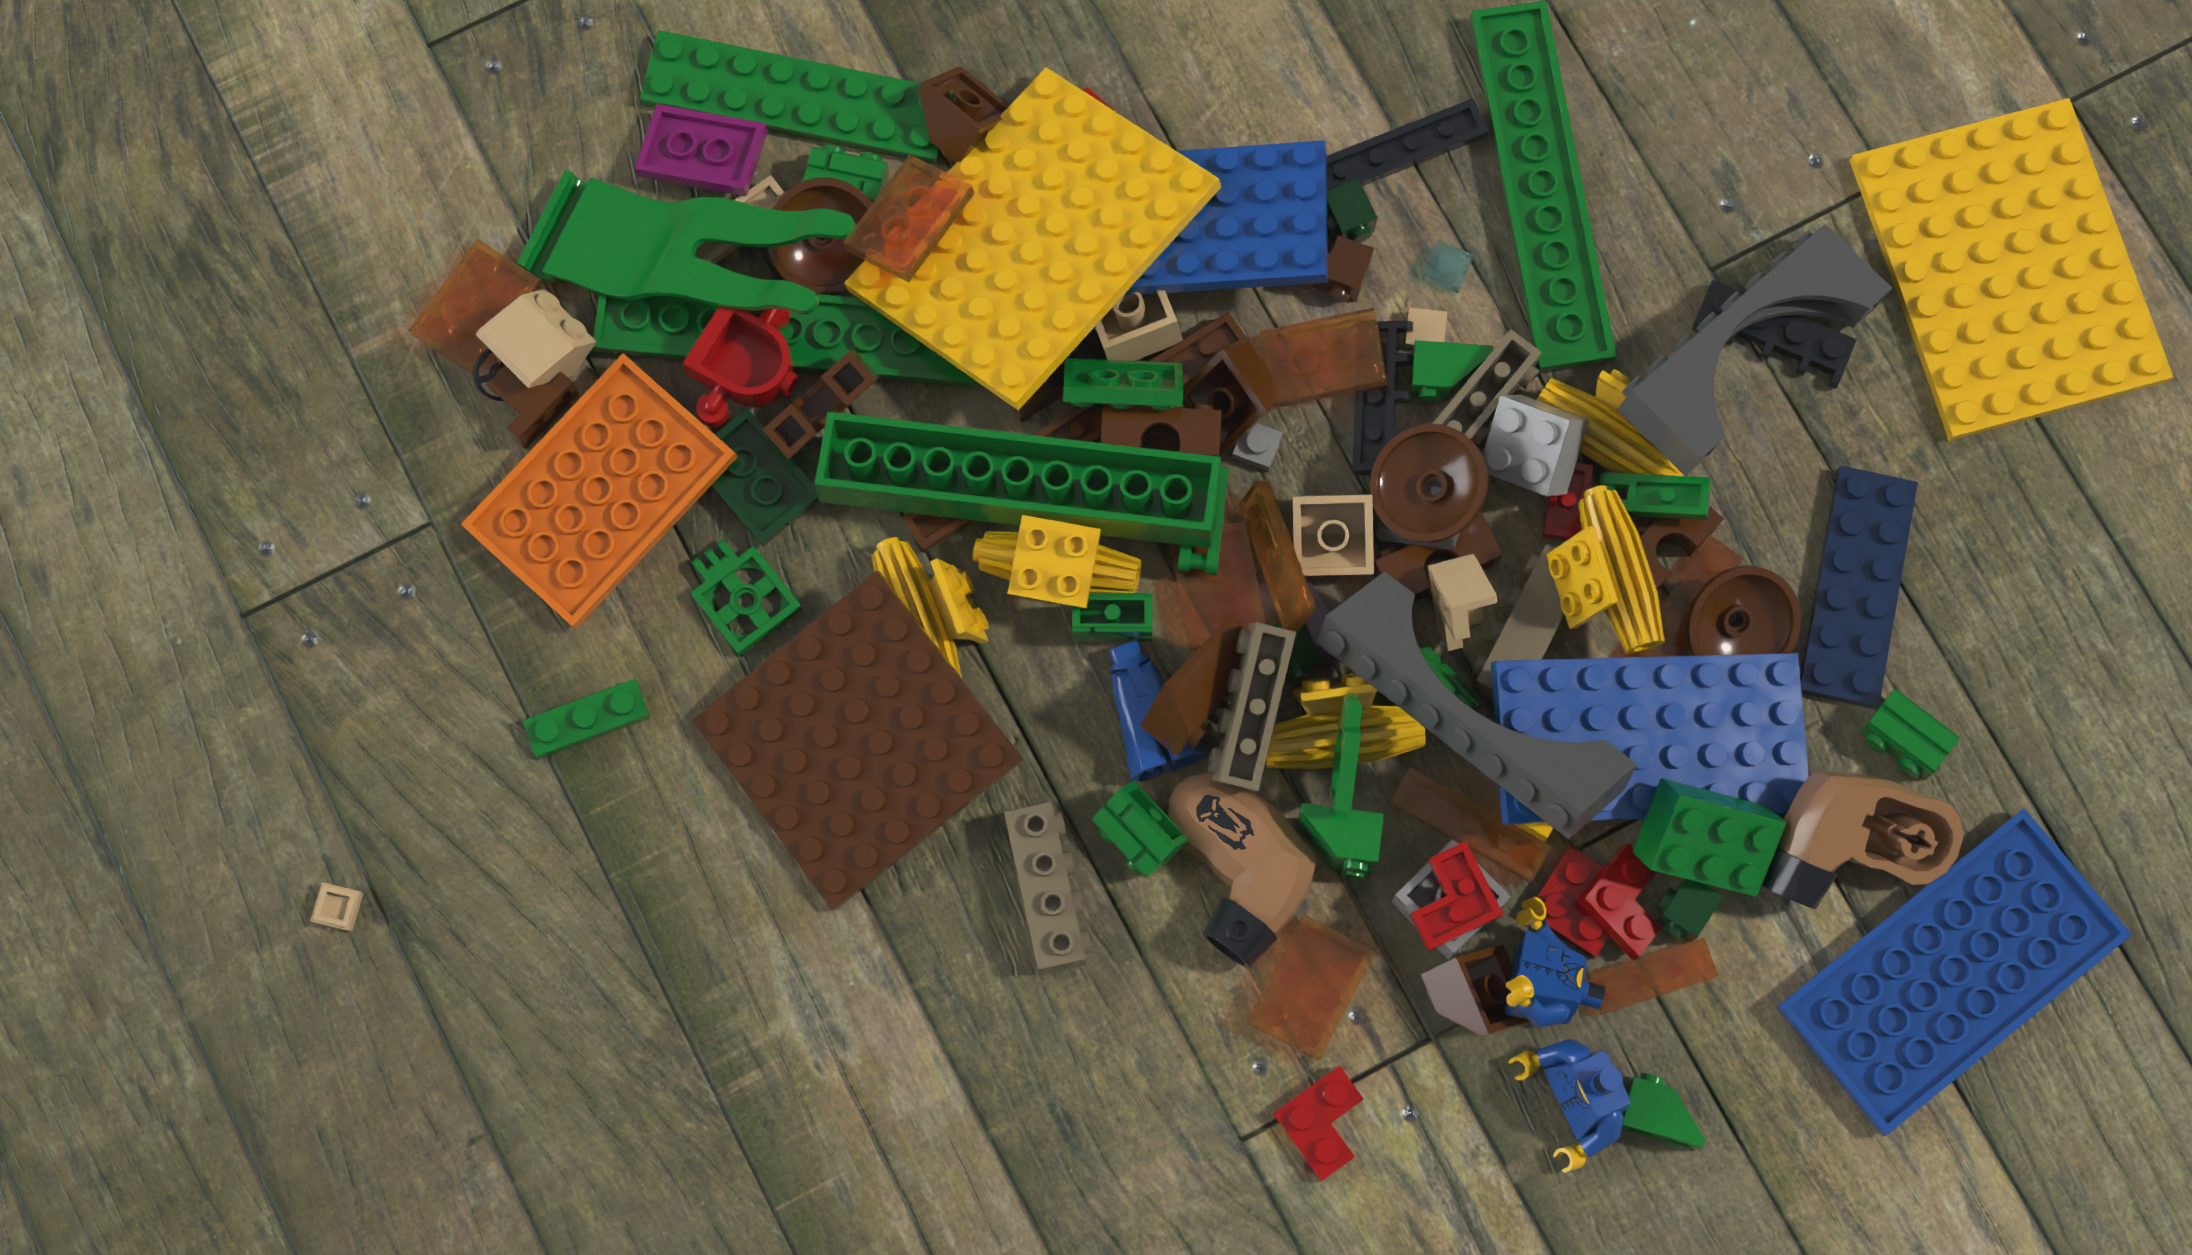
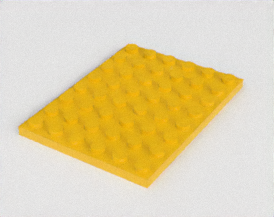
M1047 67L1001 114V121L987 133L982 141L961 162L957 161L844 282L847 291L1018 411L1221 188L1219 178Z
M2070 98L1852 155L1849 160L1949 441L2168 383L2174 378Z

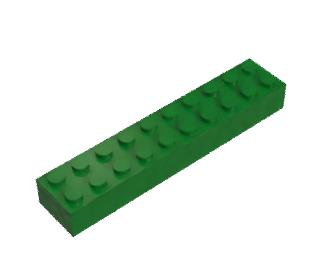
M827 412L814 485L819 501L822 503L1020 526L1021 517L1025 515L1101 529V536L1211 548L1221 479V457Z

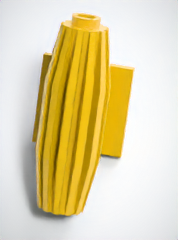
M1613 369L1608 374L1602 370L1597 379L1595 396L1551 378L1536 399L1537 401L1588 418L1589 422L1580 453L1612 473L1684 476L1617 410L1626 398L1622 391L1632 381L1619 371Z
M1606 485L1590 488L1583 493L1585 498L1578 502L1582 531L1546 554L1549 562V572L1554 578L1560 597L1561 610L1566 616L1569 629L1579 627L1604 611L1626 654L1652 649L1661 645L1665 640L1658 592L1639 533L1616 490H1608Z
M1025 515L1021 517L1019 532L986 531L983 539H976L973 549V561L979 562L978 567L980 571L1009 581L1007 594L1086 609L1089 593H1136L1142 564L1141 559L1099 545L1101 529Z
M898 537L881 541L876 545L877 550L871 555L874 572L877 570L882 573L962 678L954 639L972 640L981 645L989 642L985 630L989 628L986 616L980 607H975L971 594L975 593L971 578L966 571L962 572L954 565H950L937 558L930 561L935 573L930 579L907 541H899Z
M1356 673L1341 675V682L1331 684L1325 678L1306 679L1301 681L1302 688L1293 689V697L1298 699L1307 714L1274 724L1265 766L1266 768L1322 769L1333 767L1339 716L1342 713L1344 696L1348 693H1355L1362 704L1361 739L1357 764L1379 761L1425 747V727L1398 706L1372 705L1378 690L1360 678Z

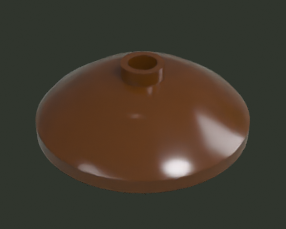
M830 177L811 178L801 181L785 191L772 209L805 211L824 208L849 214L856 223L854 233L846 239L815 237L790 245L767 247V251L773 265L787 281L810 289L816 294L837 293L847 289L844 282L882 243L881 222L872 202L854 185Z
M1441 424L1417 425L1393 437L1379 453L1370 478V494L1372 495L1373 506L1381 521L1399 536L1420 543L1443 541L1467 528L1479 514L1488 490L1487 466L1478 447L1460 431ZM1441 483V491L1436 495H1432L1431 487L1433 484Z
M1742 565L1726 569L1712 577L1700 589L1692 602L1686 625L1690 651L1693 656L1791 654L1797 643L1801 628L1799 602L1791 586L1781 576L1766 568ZM1736 612V620L1729 624L1728 619L1730 615Z

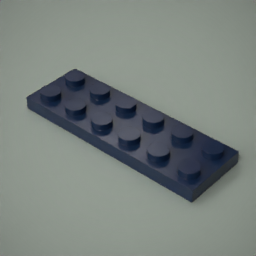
M1842 465L1837 469L1800 674L1801 692L1803 694L1871 709L1879 707L1918 482Z

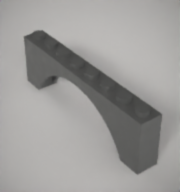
M1826 224L1814 234L1809 230L1806 231L1793 244L1792 248L1794 251L1790 255L1785 250L1780 253L1769 265L1771 269L1769 273L1758 272L1746 284L1745 288L1748 291L1743 295L1736 291L1721 306L1723 312L1717 316L1714 312L1710 313L1696 328L1699 333L1694 337L1687 333L1672 348L1675 353L1668 358L1665 354L1661 355L1647 370L1650 375L1645 379L1638 375L1622 391L1626 398L1617 410L1685 477L1710 456L1725 437L1715 405L1714 377L1720 352L1729 338L1751 324L1769 318L1788 315L1821 317L1854 328L1877 308L1891 291L1892 287Z
M1385 571L1326 615L1316 641L1320 646L1567 839L1576 834L1625 790L1637 764L1605 739L1593 742L1570 743L1524 735L1487 719L1452 694L1430 669L1417 645L1412 624V606L1415 594Z

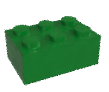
M1660 778L1632 852L1650 870L1757 897L1786 822L1766 805Z

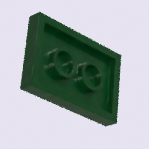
M747 408L715 434L738 457L710 487L763 547L819 502L815 485L791 458L788 459L762 430L764 426Z

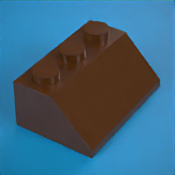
M1233 614L1163 685L1140 727L1176 756L1188 745L1193 749L1196 748L1209 730L1206 726L1210 721L1217 725L1222 709L1229 708L1228 702L1231 700L1232 693L1227 692L1228 679L1233 668L1238 669L1241 653L1236 652V647L1242 626L1239 619Z

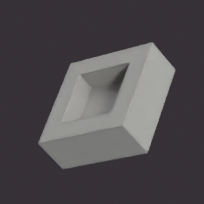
M1257 423L1237 442L1232 459L1269 472L1283 432Z

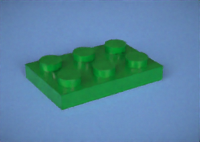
M1066 358L1063 402H1071L1072 405L1078 407H1090L1095 403L1111 404V406L1120 409L1132 408L1134 405H1150L1151 408L1156 410H1170L1174 406L1182 407V363Z

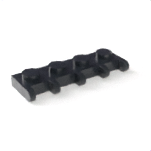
M1712 280L1691 330L1699 332L1696 328L1710 313L1714 312L1717 316L1723 312L1721 306L1738 290ZM1788 315L1769 318L1751 324L1729 338L1725 344L1731 346L1736 335L1764 346L1760 358L1765 361L1768 360L1773 350L1800 361L1796 373L1803 376L1808 365L1831 374L1828 387L1836 389L1857 339L1802 316Z
M1411 321L1358 322L1352 471L1355 475H1371L1374 463L1384 446L1393 437L1406 430L1404 428H1395L1396 403H1409L1411 401L1410 392L1397 391L1398 366L1412 365V355L1398 354L1399 333L1413 332V322Z

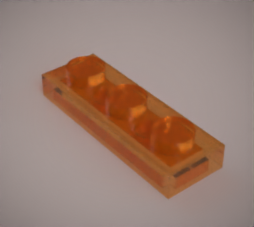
M1702 938L1588 976L1589 982L1605 986L1603 1002L1599 1008L1601 1015L1715 979L1718 977V973L1706 940Z

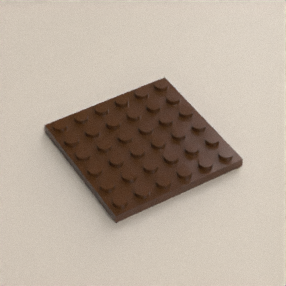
M877 570L692 720L832 910L839 909L1024 760L889 582Z

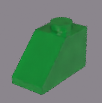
M1415 340L1411 351L1412 365H1410L1409 392L1411 397H1418V400L1424 403H1438L1441 399H1449L1470 379L1493 351V346Z
M1641 1073L1640 1078L1633 1077L1627 1081L1626 1092L1630 1098L1631 1105L1622 1114L1623 1131L1694 1151L1704 1147V1136L1675 1088L1664 1085V1078Z

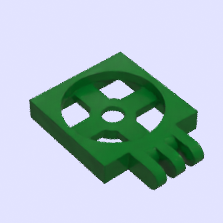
M722 538L716 542L718 549L724 554L722 558L719 559L711 548L703 552L712 564L706 569L704 563L698 557L691 561V564L705 581L693 590L691 595L740 657L800 612L802 607L754 546L737 557ZM755 570L766 575L751 585L743 584L735 572ZM722 582L731 594L730 602L715 612L713 610V598L717 587ZM777 588L781 595V606L779 613L770 618L761 607L762 599ZM746 593L754 597V603L748 608L739 605L740 596ZM742 615L749 616L758 629L751 634L742 635L731 632L727 625Z
M1348 693L1343 699L1342 713L1339 716L1329 792L1334 812L1351 814L1361 739L1362 704L1355 693Z

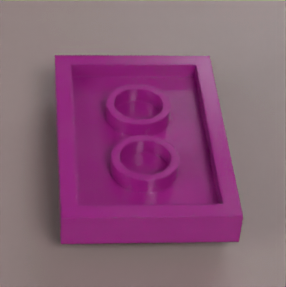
M656 104L634 168L637 177L747 196L768 133L766 123Z

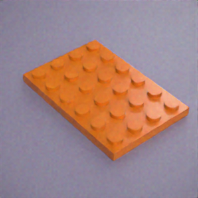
M622 353L461 525L576 630L738 456Z

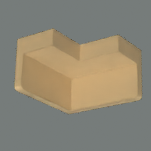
M1474 554L1428 565L1436 627L1448 651L1463 648L1462 639L1471 637L1469 626L1484 621L1483 606L1497 603L1496 592Z

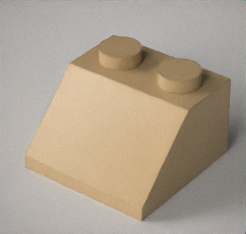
M545 289L520 295L476 333V336L528 388L552 382L560 372L567 377L574 376L596 344V341L586 332V327L580 321L572 318L560 306L559 300Z
M1371 494L1293 496L1294 576L1374 574L1373 502Z

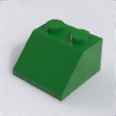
M1302 803L1296 826L1329 868L1334 871H1341L1340 877L1352 880H1363L1365 875H1372L1379 860L1384 814L1352 809L1351 814L1334 812L1333 807Z

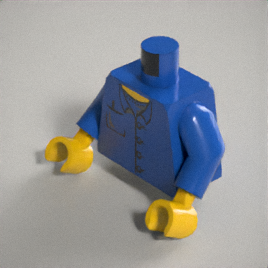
M1533 897L1523 901L1521 906L1524 910L1518 912L1516 920L1521 926H1530L1528 931H1525L1514 952L1510 981L1506 983L1508 994L1504 1014L1527 1018L1535 1027L1541 1028L1555 1024L1570 1023L1579 1005L1599 1010L1603 1002L1605 986L1584 980L1587 962L1584 955L1571 950L1555 936L1544 919L1547 912L1545 904L1540 898Z
M1567 1039L1538 1049L1537 1054L1526 1050L1509 1060V1064L1519 1061L1525 1067L1524 1072L1514 1077L1516 1080L1526 1079L1536 1073L1540 1066L1545 1068L1543 1072L1577 1141L1580 1140V1145L1565 1146L1554 1152L1553 1158L1567 1154L1570 1159L1569 1166L1562 1169V1172L1566 1173L1582 1168L1586 1161V1155L1592 1157L1619 1139L1623 1125L1622 1114L1631 1103L1622 1084V1074L1613 1066L1608 1053L1604 1050L1591 1052L1590 1048L1578 1041Z

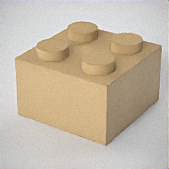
M1165 290L1157 291L1158 294L1141 295L1139 292H1131L1132 295L1127 296L1124 294L1095 326V330L1107 360L1135 361L1183 341L1176 316Z

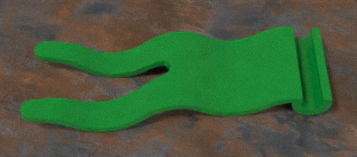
M564 170L516 264L524 272L541 281L554 283L556 279H560L590 292L615 299L638 300L651 296H672L729 309L750 311L785 309L805 315L812 313L819 305V298L814 291L785 280H764L733 272L706 260L696 258L697 248L704 242H718L746 247H777L815 237L846 239L854 233L856 223L849 214L824 208L805 211H781L715 197H697L679 202L658 201L591 177L586 183L578 179L573 172Z

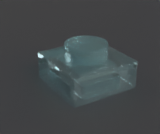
M1438 240L1423 279L1459 293L1474 255Z

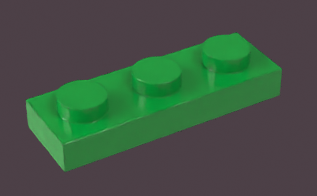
M635 678L522 721L534 755L539 760L650 719L651 717L638 681Z

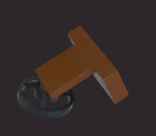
M487 349L479 355L474 364V383L484 396L495 401H505L520 414L507 429L513 439L526 449L579 393L573 381L562 372L548 386L542 384L528 388L502 361L492 365L489 374L479 376L481 363L488 355L493 353L490 349ZM488 382L487 386L498 396L487 393L481 383Z

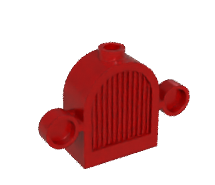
M718 307L683 362L687 376L712 389L711 393L701 396L696 405L698 417L704 425L718 427L726 422L729 416V407L726 399H730L743 406L758 407L774 402L783 394L789 396L792 393L799 376L793 373V361L786 339L779 331L785 328L790 321L789 310H759L758 318L746 310Z

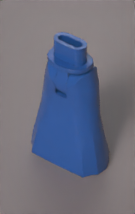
M1132 641L1110 649L1108 653L1113 664L1110 668L1112 690L1120 720L1131 781L1143 782L1192 765L1204 758L1207 753L1201 742L1194 749L1188 745L1176 756L1140 727L1165 681L1149 655L1142 654L1138 641Z

